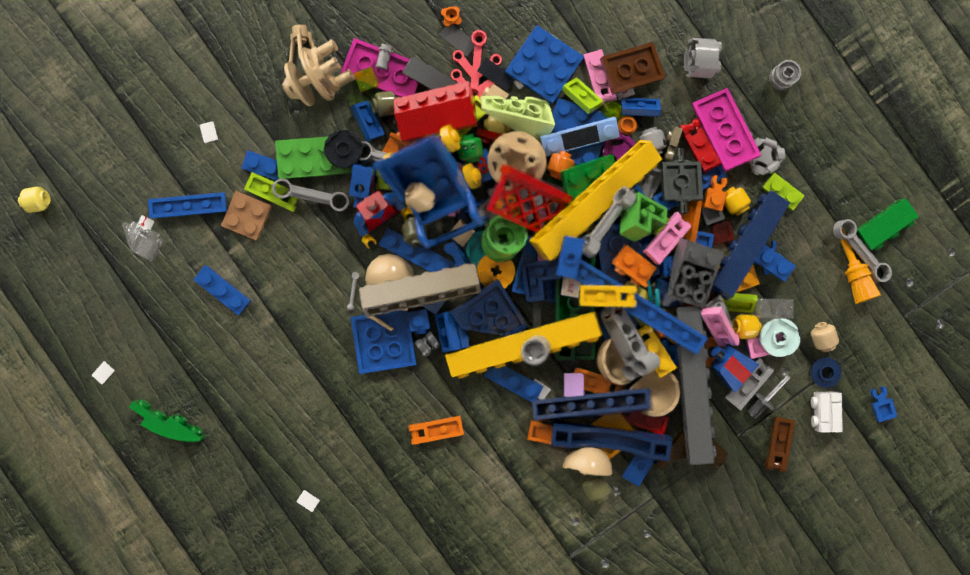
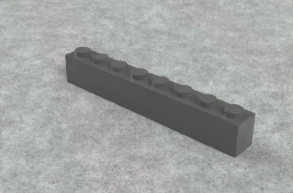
M674 307L675 318L706 336V330L702 328V321L704 319L701 315V307ZM677 343L686 460L690 465L714 463L716 448L712 446V438L715 437V432L710 422V419L713 418L712 407H709L711 389L707 387V379L710 378V373L705 363V360H708V351L703 345L698 354H695Z

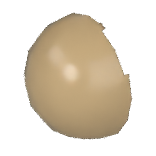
M385 254L378 256L370 263L366 270V285H376L387 280L394 281L403 279L406 276H414L413 268L406 259L399 255Z
M611 337L608 338L598 350L596 358L597 367L602 376L609 382L620 385L628 384L632 380H628L623 374L622 368L625 363Z
M653 370L630 387V390L649 388L652 391L654 410L643 411L642 413L653 417L663 416L671 412L677 405L680 397L679 382L671 372L659 378Z
M578 447L567 455L563 464V468L579 470L580 473H584L583 475H612V464L608 455L597 447Z

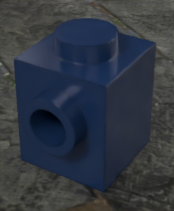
M656 278L653 301L655 302V290L658 289L661 308L671 309L672 306H680V300L668 297L670 278Z

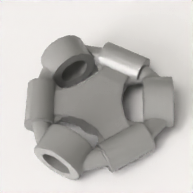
M758 137L754 141L757 147L761 144L764 146L760 151L761 156L747 162V165H750L751 172L755 175L764 176L768 173L772 174L780 168L781 162L785 160V150L778 146L774 140L769 138L759 139ZM773 149H775L774 154L776 161H774L771 156V151ZM761 162L765 164L766 169L762 166L755 165V163Z

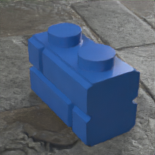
M450 311L435 314L442 352L470 347L469 334L466 330L459 328Z

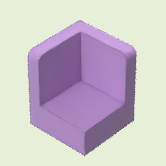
M564 373V397L585 395L584 375L582 373Z

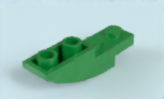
M135 400L129 406L130 409L144 418L140 425L158 435L188 442L201 441L206 437L202 433V429L188 424L187 419L177 414V416L172 415L167 419L165 413L160 410L155 411L146 400Z

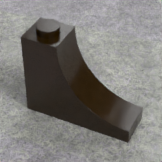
M684 428L672 440L670 460L655 459L653 462L660 470L673 461L686 458ZM712 439V446L716 448V458H714V463L709 464L716 468L726 462L728 453Z

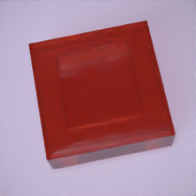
M730 221L710 226L712 234H714L715 244L735 239Z

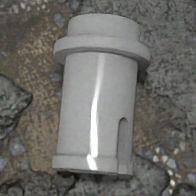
M381 44V47L378 48L380 52L375 67L387 70L390 55L393 54L392 46Z

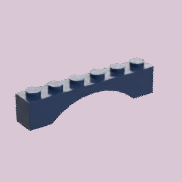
M554 420L551 445L567 448H609L638 454L649 459L669 461L672 440L671 435Z

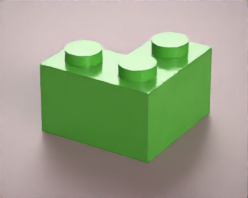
M639 192L635 194L636 201L632 206L621 214L620 235L634 242L665 226L667 221V208Z

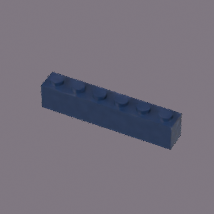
M772 190L759 196L756 201L758 203L756 209L753 208L747 216L748 222L746 225L743 224L737 232L739 237L731 242L728 247L729 253L721 259L720 268L716 273L711 291L717 295L720 294L726 301L735 295L790 204L789 201Z
M649 388L532 401L534 420L538 422L654 410L652 391Z

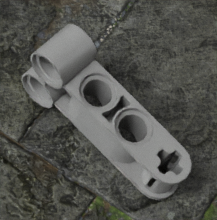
M611 306V308H605L601 311V320L625 363L622 371L628 380H634L641 375L645 376L660 366L659 357L654 352H648L626 310L618 306Z

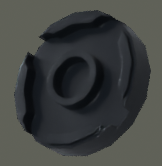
M337 130L330 134L325 141V156L335 167L342 169L350 168L357 164L362 157V142L352 131Z

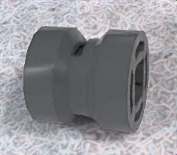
M428 331L424 338H419L415 341L416 346L425 357L430 355L433 349H438L441 346L431 331Z

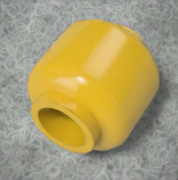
M733 186L725 191L727 194L724 206L730 214L738 216L750 208L751 199L743 188L735 189Z
M752 314L737 315L732 321V328L735 334H738L739 339H755L762 329L761 322Z

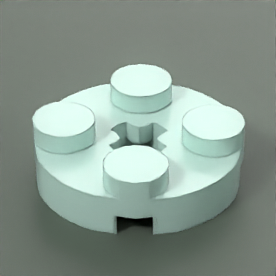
M771 319L762 327L759 343L772 356L782 357L790 355L796 351L800 343L798 328L788 319ZM782 332L784 341L777 342L775 336Z

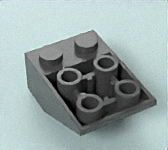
M680 238L673 257L668 297L704 308L724 252Z

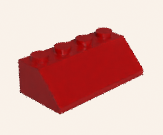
M469 81L394 99V114L402 143L440 135L441 128L450 125L456 131L477 126L475 97Z

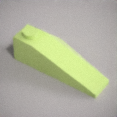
M501 96L480 97L483 112L515 131L530 134L538 141H541L540 136L551 134L555 126L549 102L534 97H525L524 100H518L517 97L513 96L510 99H504Z

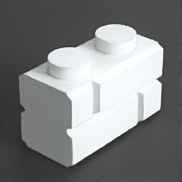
M814 392V397H811V407L814 408V416L811 417L812 427L817 432H843L842 393Z

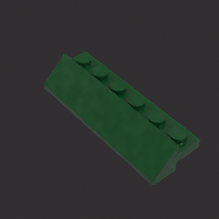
M582 253L580 259L596 268V254L588 258ZM563 278L555 279L556 322L596 311V306H580V288L578 297L561 295ZM587 340L579 342L580 345L568 348V345L560 347L561 350L556 352V360H596V341L587 343Z

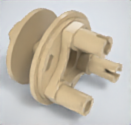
M331 39L318 48L307 49L303 47L300 49V59L307 74L305 76L294 63L287 62L285 64L286 78L282 86L290 99H300L305 105L311 107L315 104V98L309 84L312 83L324 99L331 101L334 99L335 92L355 80L350 69L336 77L331 75L334 71L341 69L339 63L333 66L334 63L338 62L335 57L324 63V57L338 50L334 40Z
M518 131L506 133L499 137L489 150L488 168L490 174L498 183L502 175L499 170L502 164L540 180L546 168L545 151L540 142L530 134ZM508 179L504 185L506 190L513 189L511 181Z

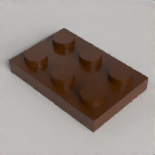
M653 42L600 58L612 95L666 78Z

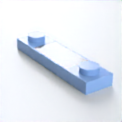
M615 117L540 136L545 155L550 156L554 153H560V151L565 152L618 138L620 135L617 120Z

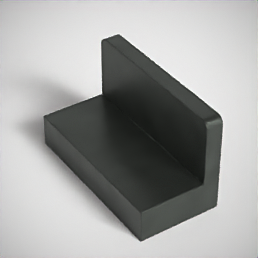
M533 301L532 329L554 323L555 303Z

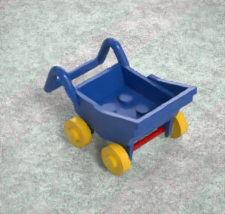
M450 125L441 128L440 136H431L397 153L390 152L373 165L401 202L405 201V191L412 183H424L433 191L435 195L434 205L430 210L417 212L407 204L408 208L415 215L418 239L421 245L427 249L480 227L490 220L488 216H479L475 200L469 189L470 187L474 190L481 186L480 171L472 163H469L462 167V173L456 160L450 153L460 148L459 134ZM468 206L473 222L430 240L426 238L423 225Z

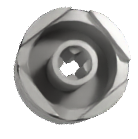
M690 38L687 43L691 44L690 48L685 50L684 69L689 72L686 76L713 78L715 73H719L721 69V62L719 61V53L722 49L721 42H717L715 39Z

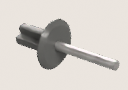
M787 375L766 397L756 393L759 399L747 412L757 419L767 407L774 410V406L769 400L790 377Z

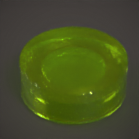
M609 101L604 104L602 113L608 118L615 117L617 119L622 113V107L616 102Z

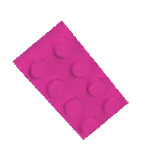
M356 38L353 39L340 74L350 69L355 80L385 92L392 91L395 96L399 97L416 94L419 84L402 73L410 59L393 53L390 55L388 69H379L375 67L380 52L378 50L379 47Z
M728 88L692 103V107L706 136L722 162L721 166L724 172L761 156Z

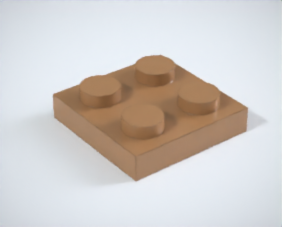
M235 191L221 226L258 241L272 205Z

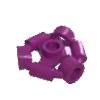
M619 132L620 137L603 142L601 149L602 157L612 154L616 160H619L636 143L629 135L625 136L622 132ZM623 139L621 145L613 146L611 143Z

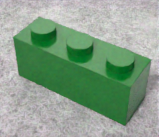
M906 198L899 199L857 228L856 234L869 250L876 251L883 246L885 240H892L899 235L898 231L914 225V220L919 216Z

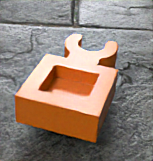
M715 175L710 180L712 188H706L702 207L720 212L723 211L727 192L722 191V188L727 184V178H722L721 183L718 184V176Z

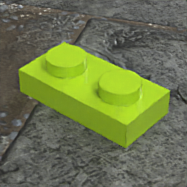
M577 77L563 85L562 91L588 115L602 106L603 100Z
M775 172L772 173L761 188L766 193L772 190L789 201L790 204L787 209L793 211L805 196Z

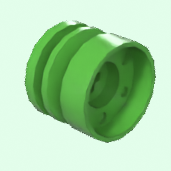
M498 215L490 221L483 231L481 248L484 254L491 260L496 262L509 261L525 245L527 229Z

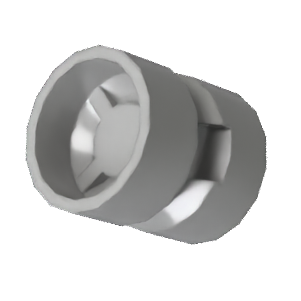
M793 60L782 61L770 72L769 81L775 89L785 90L800 79L801 68Z
M540 335L532 336L522 346V357L529 364H540L549 355L551 346L545 337Z

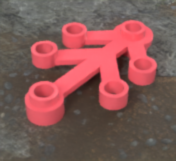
M476 30L471 37L472 43L475 45L473 67L460 50H456L453 53V60L459 63L471 77V89L480 98L486 87L490 88L492 84H497L488 79L478 86L479 79L483 75L477 70L481 64L482 46L486 44L487 36L484 31ZM481 37L483 40L478 43L475 39ZM461 54L462 58L458 60L455 58V55ZM499 54L492 55L490 60L492 61L493 58L497 57L500 59L499 63L495 64L498 66L501 65V56ZM454 69L451 72V79L458 82V84L467 82L462 77V72L459 69ZM455 72H458L460 74V77L454 78L453 74Z

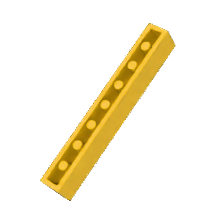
M648 140L637 142L529 240L543 259L549 261L556 259L560 255L564 235L576 238L578 235L586 232L589 228L588 226L594 221L599 220L602 214L613 205V197L620 188L627 187L630 189L634 184L642 181L646 173L657 167V163L662 158L652 142Z
M596 311L452 351L447 353L445 357L451 377L458 376V379L469 376V372L476 371V374L487 371V367L494 366L496 369L505 366V362L512 361L514 364L524 361L521 353L522 346L532 336L540 335L545 337L551 346L550 353L560 351V347L568 345V348L580 345L579 342L587 340V343L597 341L602 331Z

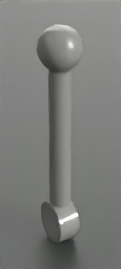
M357 272L352 273L353 283L350 302L347 306V310L350 312L354 310L353 301L356 282L360 277Z

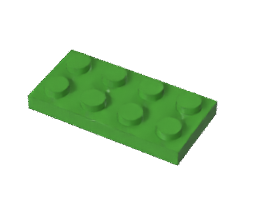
M328 137L275 141L279 179L352 174L353 166L342 169L335 167L328 161L324 152L325 141Z

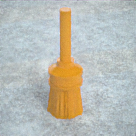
M842 227L843 234L847 236L844 228ZM840 239L849 261V268L845 275L848 278V283L851 285L855 304L881 296L870 276L872 273L869 271L868 264L860 263V260L856 259L853 249L846 239Z

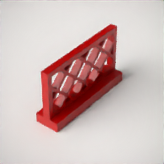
M502 164L499 170L502 175L487 210L538 233L542 229L541 223L546 220L549 223L563 210L566 203L570 204L573 196L514 167ZM508 179L511 181L513 189L505 192L504 185ZM526 188L528 196L521 199L519 190ZM514 193L517 202L509 205L507 196ZM541 195L543 203L536 206L534 198ZM503 199L505 207L500 210L494 209L497 201ZM530 201L532 209L524 212L522 203ZM554 202L557 203L558 206L555 212L550 213L549 205ZM518 206L520 215L512 217L510 209ZM545 208L546 216L539 219L537 211ZM533 213L535 222L528 224L526 216Z

